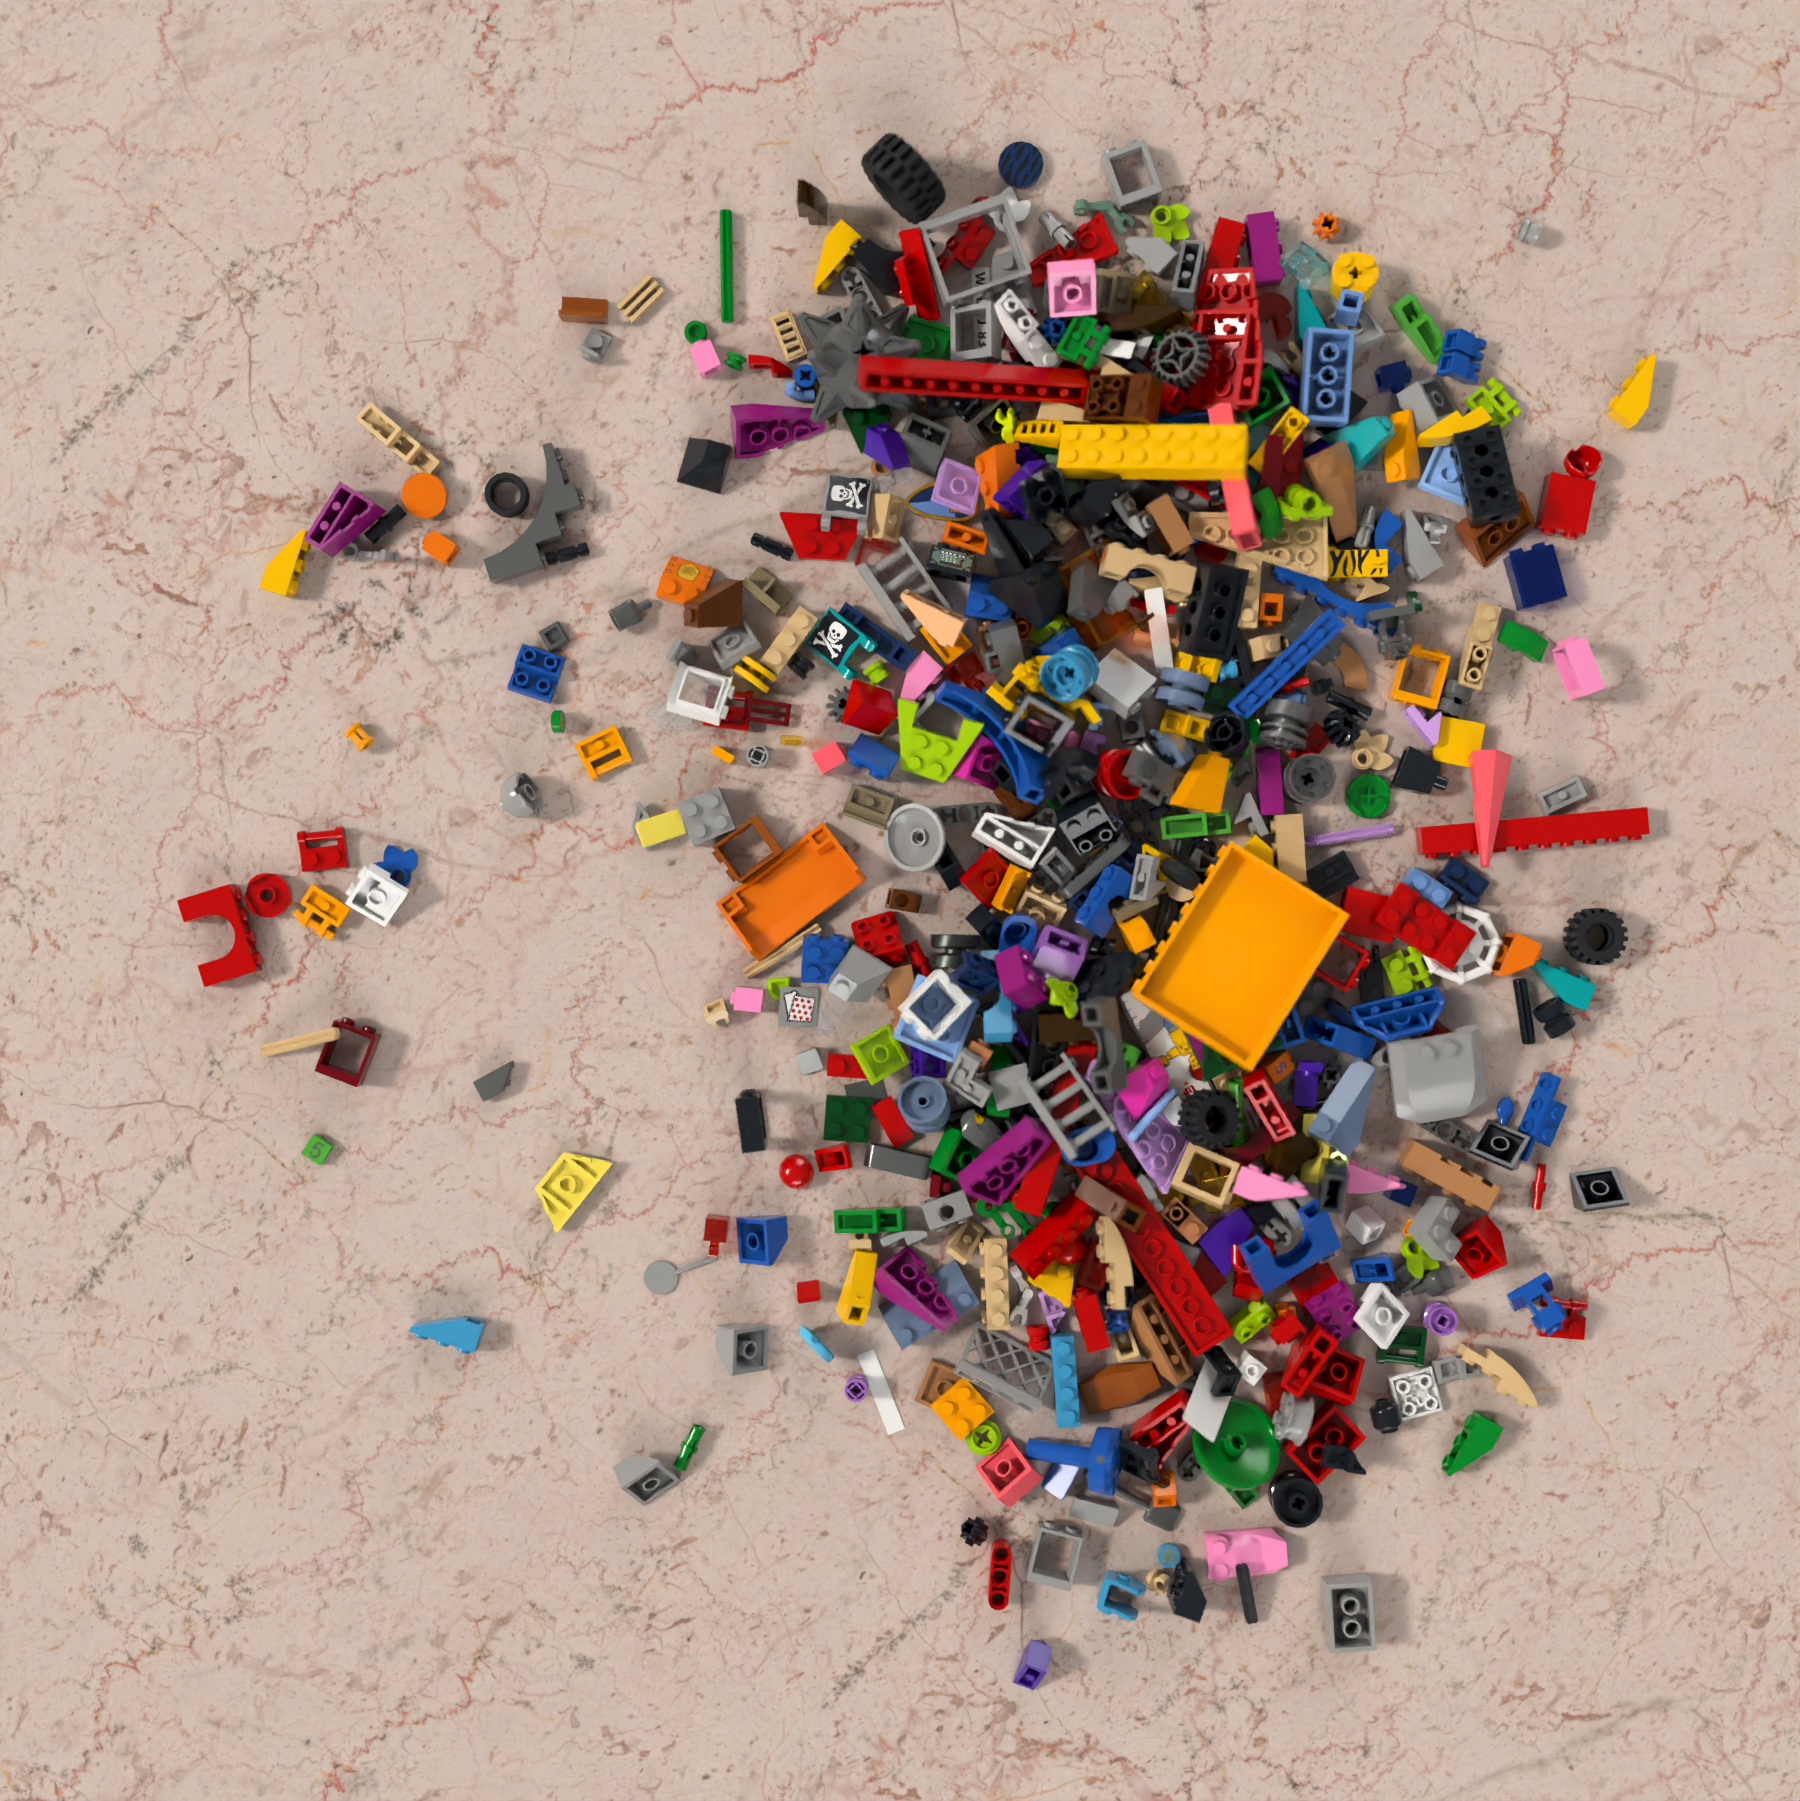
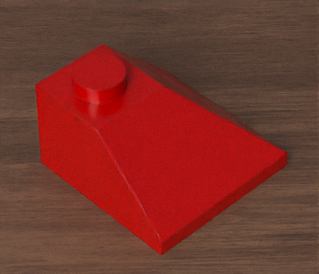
M1488 1215L1470 1222L1455 1234L1462 1243L1455 1259L1472 1280L1507 1265L1508 1261L1501 1231Z

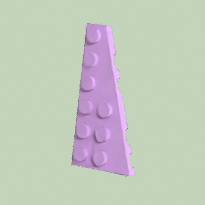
M1097 1059L1092 1060L1083 1077L1092 1093L1093 1086L1090 1071ZM1118 1093L1094 1094L1106 1114L1110 1112L1117 1122L1115 1127L1149 1177L1153 1180L1160 1193L1167 1194L1189 1143L1185 1139L1186 1135L1180 1132L1182 1127L1171 1125L1161 1111L1140 1136L1132 1142L1127 1138V1135L1145 1115L1132 1122Z

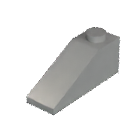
M1410 507L1400 513V521L1403 523L1401 534L1403 561L1406 566L1404 570L1411 580L1413 579L1417 582L1441 568L1444 564Z

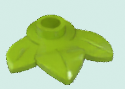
M1174 204L1170 207L1165 205L1156 206L1150 214V221L1154 226L1153 236L1161 237L1168 244H1170L1171 239H1188L1190 233L1184 219L1190 214V210L1182 204ZM1159 214H1163L1165 216V220L1159 221L1157 219V216Z
M1055 977L1046 979L1044 981L1045 985L1052 990L1050 1004L1064 1006L1067 1017H1074L1078 1012L1076 1002L1078 998L1077 987L1069 981H1060Z
M1407 1237L1403 1239L1400 1249L1403 1256L1406 1257V1267L1412 1276L1422 1279L1424 1270H1434L1440 1267L1438 1260L1431 1259L1413 1238ZM1409 1245L1413 1248L1412 1252L1409 1250Z

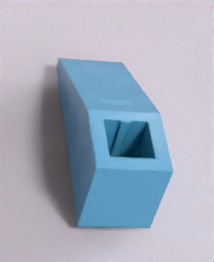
M458 1316L416 1322L410 1327L409 1332L415 1333L414 1336L419 1339L427 1340L430 1338L436 1340L438 1345L444 1347L451 1345L457 1347L459 1352L470 1354L478 1349L486 1322L468 1316Z

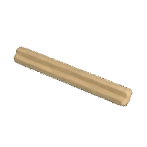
M818 923L812 925L777 947L760 961L756 960L743 969L745 976L751 979L802 947L803 936H808L810 933L822 934V928Z
M331 1027L264 1044L261 1046V1054L264 1057H271L338 1040L340 1038L339 1028Z

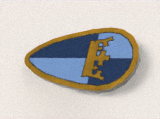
M935 482L918 488L904 501L905 508L912 513L924 518L946 522L970 520L977 514L980 507V496L978 497L975 513L972 516L931 501Z

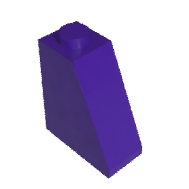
M1042 459L1027 461L994 494L993 500L1019 520L1029 521L1018 485L1021 481L1050 465V463Z
M1237 1204L1207 1226V1231L1197 1240L1223 1276L1228 1273L1232 1266L1231 1245L1245 1243L1254 1227L1250 1221L1252 1216L1247 1208L1241 1209Z

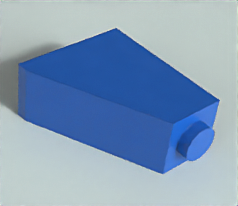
M1311 1015L1308 1016L1303 1029L1305 1038L1369 1061L1376 1039Z

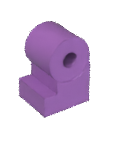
M1084 730L1079 748H1083L1098 756L1097 745L1103 746L1107 736Z

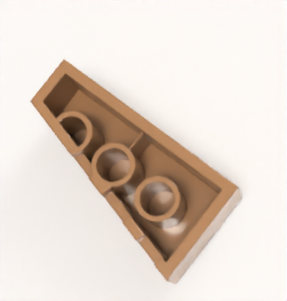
M1412 1139L1408 1140L1397 1163L1403 1165L1401 1170L1412 1176L1416 1172L1423 1176L1421 1181L1432 1187L1435 1183L1443 1187L1441 1192L1452 1198L1455 1194L1462 1198L1461 1203L1472 1209L1476 1205L1488 1212L1501 1187L1483 1179L1481 1176L1446 1159Z

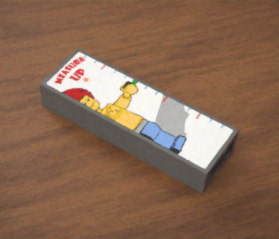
M1134 980L1118 1002L1146 1058L1159 1056L1169 1075L1167 1090L1170 1087L1174 1088L1185 1102L1187 1101L1185 1097L1189 1094L1193 1095V1091H1201V1089L1215 1090L1210 1080L1204 1083L1202 1081V1064L1187 1033L1131 998L1134 994L1131 990L1136 982Z

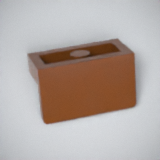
M562 296V308L558 310V315L564 322L607 324L609 302L607 299Z

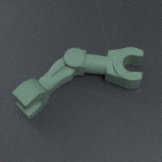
M1079 199L1075 201L1076 205L1073 206L1074 215H1084L1089 211L1109 214L1114 219L1113 224L1121 235H1124L1127 231L1123 223L1128 224L1130 228L1135 224L1134 219L1124 212L1120 213L1114 207L1115 205L1111 200L1088 203L1085 199Z

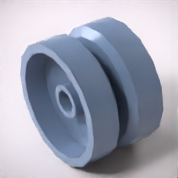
M1163 667L1159 679L1168 686L1157 687L1154 699L1174 708L1202 712L1205 699L1196 693L1208 692L1211 680L1186 670Z
M928 1076L914 1077L907 1081L899 1091L897 1097L898 1108L907 1126L915 1132L923 1134L934 1133L943 1128L948 1122L951 1114V1102L943 1085L935 1078Z

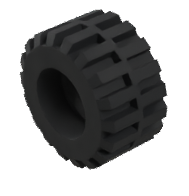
M1582 909L1581 912L1574 913V918H1569L1567 921L1569 926L1564 927L1563 932H1567V935L1563 936V941H1566L1568 944L1565 945L1567 951H1571L1569 955L1572 958H1577V961L1591 965L1614 962L1613 958H1619L1621 956L1619 952L1626 949L1623 943L1624 941L1628 942V937L1624 936V932H1628L1627 927H1622L1621 924L1624 923L1622 918H1617V914L1609 912L1608 909ZM1594 923L1599 924L1605 934L1603 944L1596 950L1591 949L1586 942V932Z
M1201 1089V1091H1193V1095H1187L1185 1097L1186 1102L1182 1101L1180 1105L1183 1107L1182 1111H1178V1115H1180L1178 1125L1182 1126L1180 1132L1186 1135L1185 1139L1191 1142V1144L1213 1149L1222 1148L1229 1145L1230 1140H1234L1237 1137L1235 1132H1239L1241 1128L1238 1127V1123L1241 1122L1242 1117L1238 1116L1241 1111L1240 1108L1236 1107L1237 1102L1235 1099H1231V1095L1222 1091ZM1209 1108H1211L1214 1113V1122L1208 1130L1205 1125V1115Z

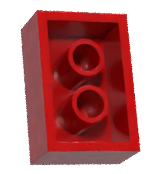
M1303 1333L1292 1342L1283 1377L1308 1335ZM1336 1347L1305 1391L1343 1407L1354 1403L1366 1359Z
M1328 1400L1313 1414L1309 1432L1300 1446H1295L1293 1441L1289 1439L1281 1446L1294 1462L1319 1485L1334 1470L1333 1468H1325L1320 1465L1323 1443L1345 1445L1353 1452L1367 1437L1333 1402Z

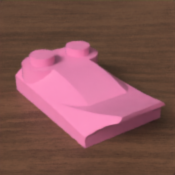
M1271 1526L1204 1531L1208 1579L1223 1581L1228 1577H1237L1235 1567L1237 1564L1242 1563L1248 1565L1250 1576L1276 1573L1288 1566L1286 1539L1280 1537Z

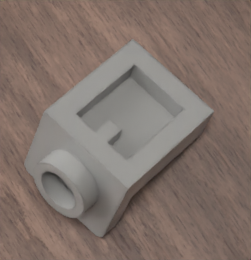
M592 327L583 345L579 344L578 350L582 354L581 357L590 363L596 361L601 364L613 339Z

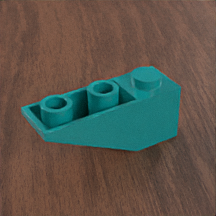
M1299 282L1294 289L1295 341L1302 350L1303 334L1308 327L1331 328L1325 326L1322 320V312L1318 306H1314L1308 287H1304L1302 282Z
M1542 958L1530 966L1554 997H1558L1562 1003L1578 1010H1587L1596 989V985L1590 983V978L1580 974L1577 977L1569 974L1570 970L1558 965L1555 969L1548 966L1549 961Z

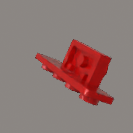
M979 196L971 204L989 199L990 197ZM981 216L959 223L955 234L947 240L945 250L936 258L942 275L945 274L954 259L966 270L972 271L996 233L980 219Z
M921 228L901 230L899 237L904 255L895 260L894 267L895 274L900 283V296L904 300L905 306L915 304L918 318L928 321L938 320L941 318Z

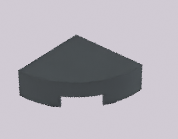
M1244 758L1240 759L1231 774V783L1236 787H1239L1253 773L1249 763Z

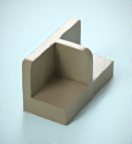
M760 566L749 578L745 577L743 580V588L775 616L793 597L791 592Z

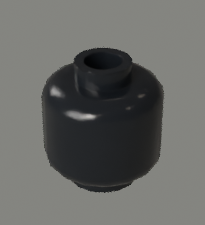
M1388 1398L1375 1400L1376 1404L1371 1406L1369 1410L1373 1427L1382 1434L1397 1431L1398 1427L1402 1424L1399 1405L1396 1402L1389 1401Z

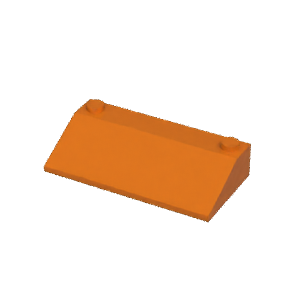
M822 822L718 901L716 905L747 950L760 961L867 879L828 827Z

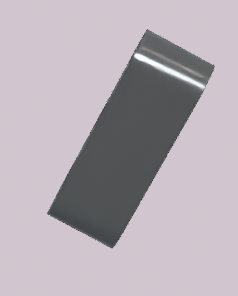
M869 1142L863 1165L916 1179L927 1180L930 1170L928 1165L932 1157Z

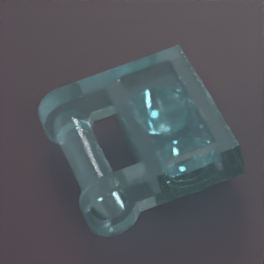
M1304 241L1298 243L1282 256L1278 263L1284 268L1285 272L1297 278L1300 286L1306 290L1310 289L1314 285L1315 280L1321 275L1324 276L1331 270L1330 262ZM1311 264L1315 265L1316 269L1311 273L1305 270Z

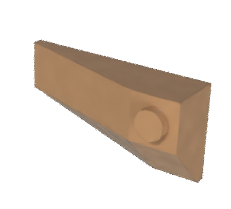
M1342 440L1303 460L1315 493L1323 501L1333 506L1332 516H1327V520L1335 543L1357 534L1354 461L1346 440Z

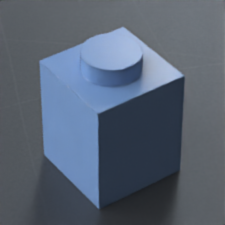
M1342 289L1333 322L1356 327L1365 293Z

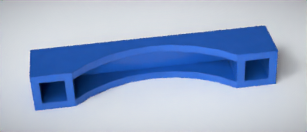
M1277 565L1274 566L1270 573L1275 576L1274 580L1283 585L1287 583L1295 587L1293 590L1303 596L1309 594L1318 605L1331 607L1336 615L1342 618L1347 616L1354 620L1353 624L1362 629L1367 627L1374 631L1373 635L1379 638L1377 621L1365 623L1364 614L1373 610L1395 607L1388 602L1363 604L1349 601L1329 590L1319 579ZM1396 627L1386 629L1388 639L1394 637L1397 631Z

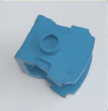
M1111 1570L1106 1571L1098 1595L1097 1609L1107 1615L1114 1613L1119 1618L1135 1621L1138 1616L1136 1608L1129 1604L1113 1601L1106 1598L1110 1584L1121 1587L1135 1595L1143 1596L1146 1592L1145 1584L1132 1579L1128 1574L1116 1573Z

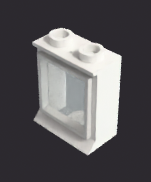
M680 660L666 700L667 711L719 726L721 719H726L729 710V706L726 705L728 699L732 700L736 686H732L733 677L729 678L686 665Z

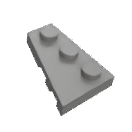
M1012 250L992 257L993 281L1019 272ZM1013 283L1007 285L1005 290L993 293V303H996L1007 290L1011 289L1026 308L1034 311L1032 316L1037 315L1026 283L1015 286Z

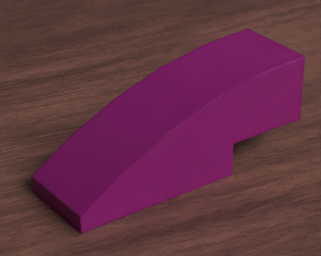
M1255 748L1258 811L1260 815H1283L1284 799L1279 749Z

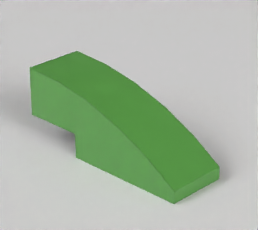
M1405 294L1388 307L1407 337L1431 364L1434 365L1439 361L1441 354H1446L1442 352L1444 342L1442 334L1430 314L1423 311L1414 294Z
M1230 810L1220 811V814L1205 812L1160 817L1163 840L1232 833Z

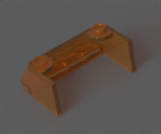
M1109 537L1056 568L1060 572L1068 598L1071 566L1084 558L1099 564V558L1095 551L1110 542ZM1068 608L1066 613H1064L1070 626L1075 628L1091 652H1095L1135 631L1155 616L1151 612L1135 621L1132 614L1126 609L1122 612H1115L1112 616L1102 609L1100 614L1084 622L1068 615Z

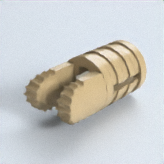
M1291 340L1287 345L1298 358L1292 362L1287 354L1282 351L1277 355L1300 379L1302 350Z

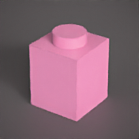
M705 339L699 340L693 344V347L689 348L702 379L723 370L710 339L707 341Z
M737 986L736 991L732 990L730 1004H734V1010L761 1013L765 989Z

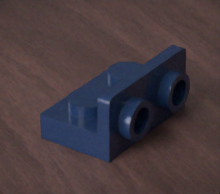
M1453 856L1450 857L1435 878L1441 882L1440 884L1458 894V899L1468 906L1470 904H1479L1480 896L1490 883Z
M967 950L961 952L963 963L948 975L950 983L981 995H985L1000 982L994 960Z

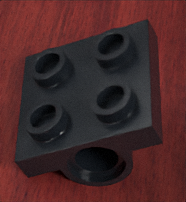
M1111 503L1112 509L1104 520V534L1110 537V544L1117 542L1124 544L1127 549L1134 550L1139 548L1146 550L1147 536L1142 538L1122 520Z

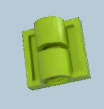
M1298 483L1289 485L1284 492V497L1277 498L1280 513L1288 517V520L1298 521L1302 517L1321 520L1324 516H1332L1333 506Z

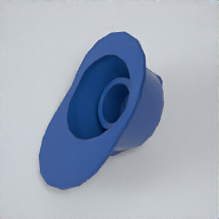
M1015 912L1014 915L1007 917L1002 924L999 953L1019 945L1023 949L1028 950L1032 955L1037 934L1035 920L1030 916L1021 915L1019 912Z
M1091 1127L1073 1130L1067 1133L1065 1138L1067 1140L1072 1138L1073 1140ZM1106 1128L1079 1146V1150L1076 1151L1078 1157L1073 1161H1069L1062 1149L1061 1154L1069 1164L1074 1166L1100 1163L1108 1160L1113 1155L1116 1148V1140L1112 1132Z

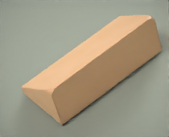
M1137 617L1132 644L1152 649L1149 621L1146 618ZM1167 623L1171 652L1176 653L1182 626Z

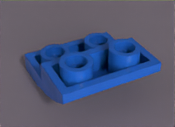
M522 644L515 661L514 671L507 686L508 690L551 704L566 658Z

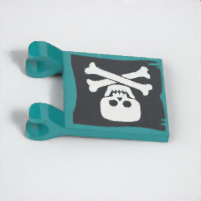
M831 607L828 608L804 642V644L836 668L847 680L854 679L857 675V671L845 663L859 643L869 652L874 651L878 646L875 640L865 635Z

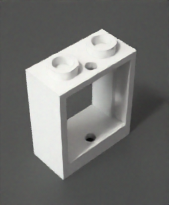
M935 969L898 1009L901 1011V1018L906 1023H912L917 1028L916 1033L924 1041H935L972 1001L957 985L950 983L949 976L942 969ZM935 982L956 1005L930 1031L909 1008Z

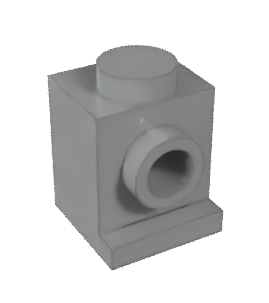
M1121 579L1104 605L1103 610L1111 616L1115 612H1122L1129 606V599L1137 598L1139 593L1125 579Z

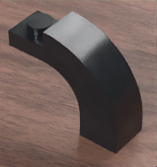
M1067 746L1059 749L1042 764L1038 771V776L1044 779L1042 796L1051 800L1064 788L1065 776L1084 786L1098 774L1100 758L1079 747Z

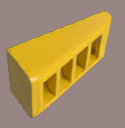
M1018 420L1013 440L1058 449L1064 421ZM1022 429H1026L1027 432L1022 433Z

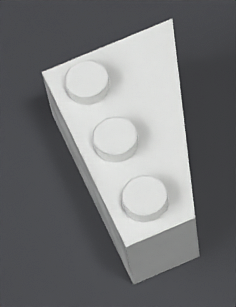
M985 812L971 836L1030 871L1056 828L1035 825V823H1026L1014 820V818Z

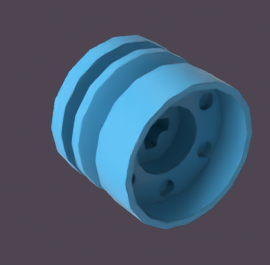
M1070 644L1056 652V654L1049 657L1043 663L1039 674L1041 685L1052 699L1060 702H1070L1083 694L1084 691L1092 687L1097 681L1100 671L1099 663L1094 653L1087 647L1079 644Z

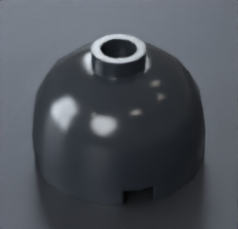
M1223 711L1212 717L1210 720L1212 723L1204 731V741L1207 747L1213 752L1222 753L1221 756L1226 758L1236 757L1243 753L1251 741V728L1248 722L1240 715L1237 716L1233 711Z

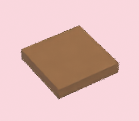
M932 1358L916 1395L915 1402L931 1408L930 1404L962 1377L952 1373L955 1367Z

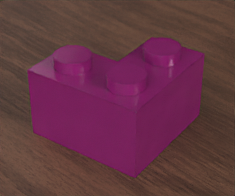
M1015 945L994 955L1003 996L1026 1010L1049 999L1047 991L1049 988L1044 983L1046 979L1033 971L1031 964L1033 958L1028 950Z

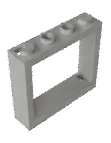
M1005 193L918 223L917 228H921L929 266L944 307L950 305L951 308H955L964 304V300L972 298V301L985 297L984 293L992 290L993 293H999L1005 290L1007 285L1013 283L1015 286L1024 284L1032 274ZM998 210L1019 272L949 296L928 234Z

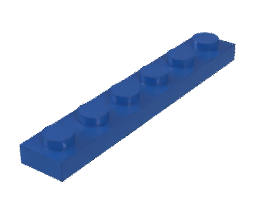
M1328 608L1228 703V707L1237 716L1240 715L1247 720L1345 626V623Z

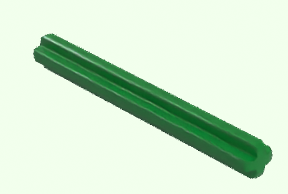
M729 209L720 210L721 320L723 323H732L734 321L732 211Z

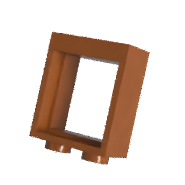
M757 814L712 846L715 850L712 854L720 864L722 862L725 863L728 868L725 872L733 882L737 880L738 883L745 881L784 852ZM754 826L772 853L741 875L722 848Z

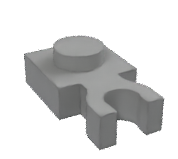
M1141 1172L1135 1174L1136 1181L1156 1212L1158 1213L1164 1209L1153 1190L1156 1188L1153 1180L1149 1176L1145 1177Z

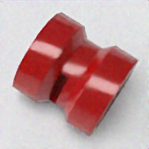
M1027 1325L1026 1331L1029 1335V1341L1027 1342L1028 1350L1043 1351L1050 1349V1341L1047 1339L1049 1325Z

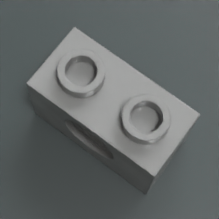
M962 1187L941 1194L938 1198H930L921 1202L930 1231L934 1229L936 1232L945 1230L949 1227L948 1224L957 1222V1224L964 1223L970 1220L969 1216L973 1215ZM946 1205L954 1208V1212L950 1216H945L941 1213V1209Z

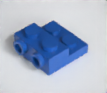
M810 933L808 936H803L801 982L828 983L830 976L848 953V938H844V935L841 934L821 937V934Z

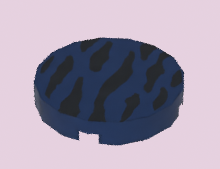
M1023 141L1014 142L1005 147L1000 154L998 162L999 175L1006 184L1014 186V188H1029L1038 181L1042 174L1043 158L1038 148L1031 143Z

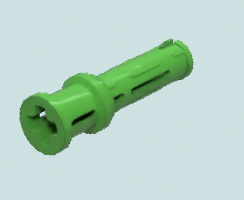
M1233 1077L1228 1080L1229 1095H1231V1099L1236 1100V1107L1240 1108L1241 1111L1238 1116L1242 1117V1119L1238 1123V1127H1241L1239 1132H1235L1237 1137L1234 1140H1230V1145L1241 1146L1247 1142L1244 1128L1247 1125V1120L1243 1116V1080Z

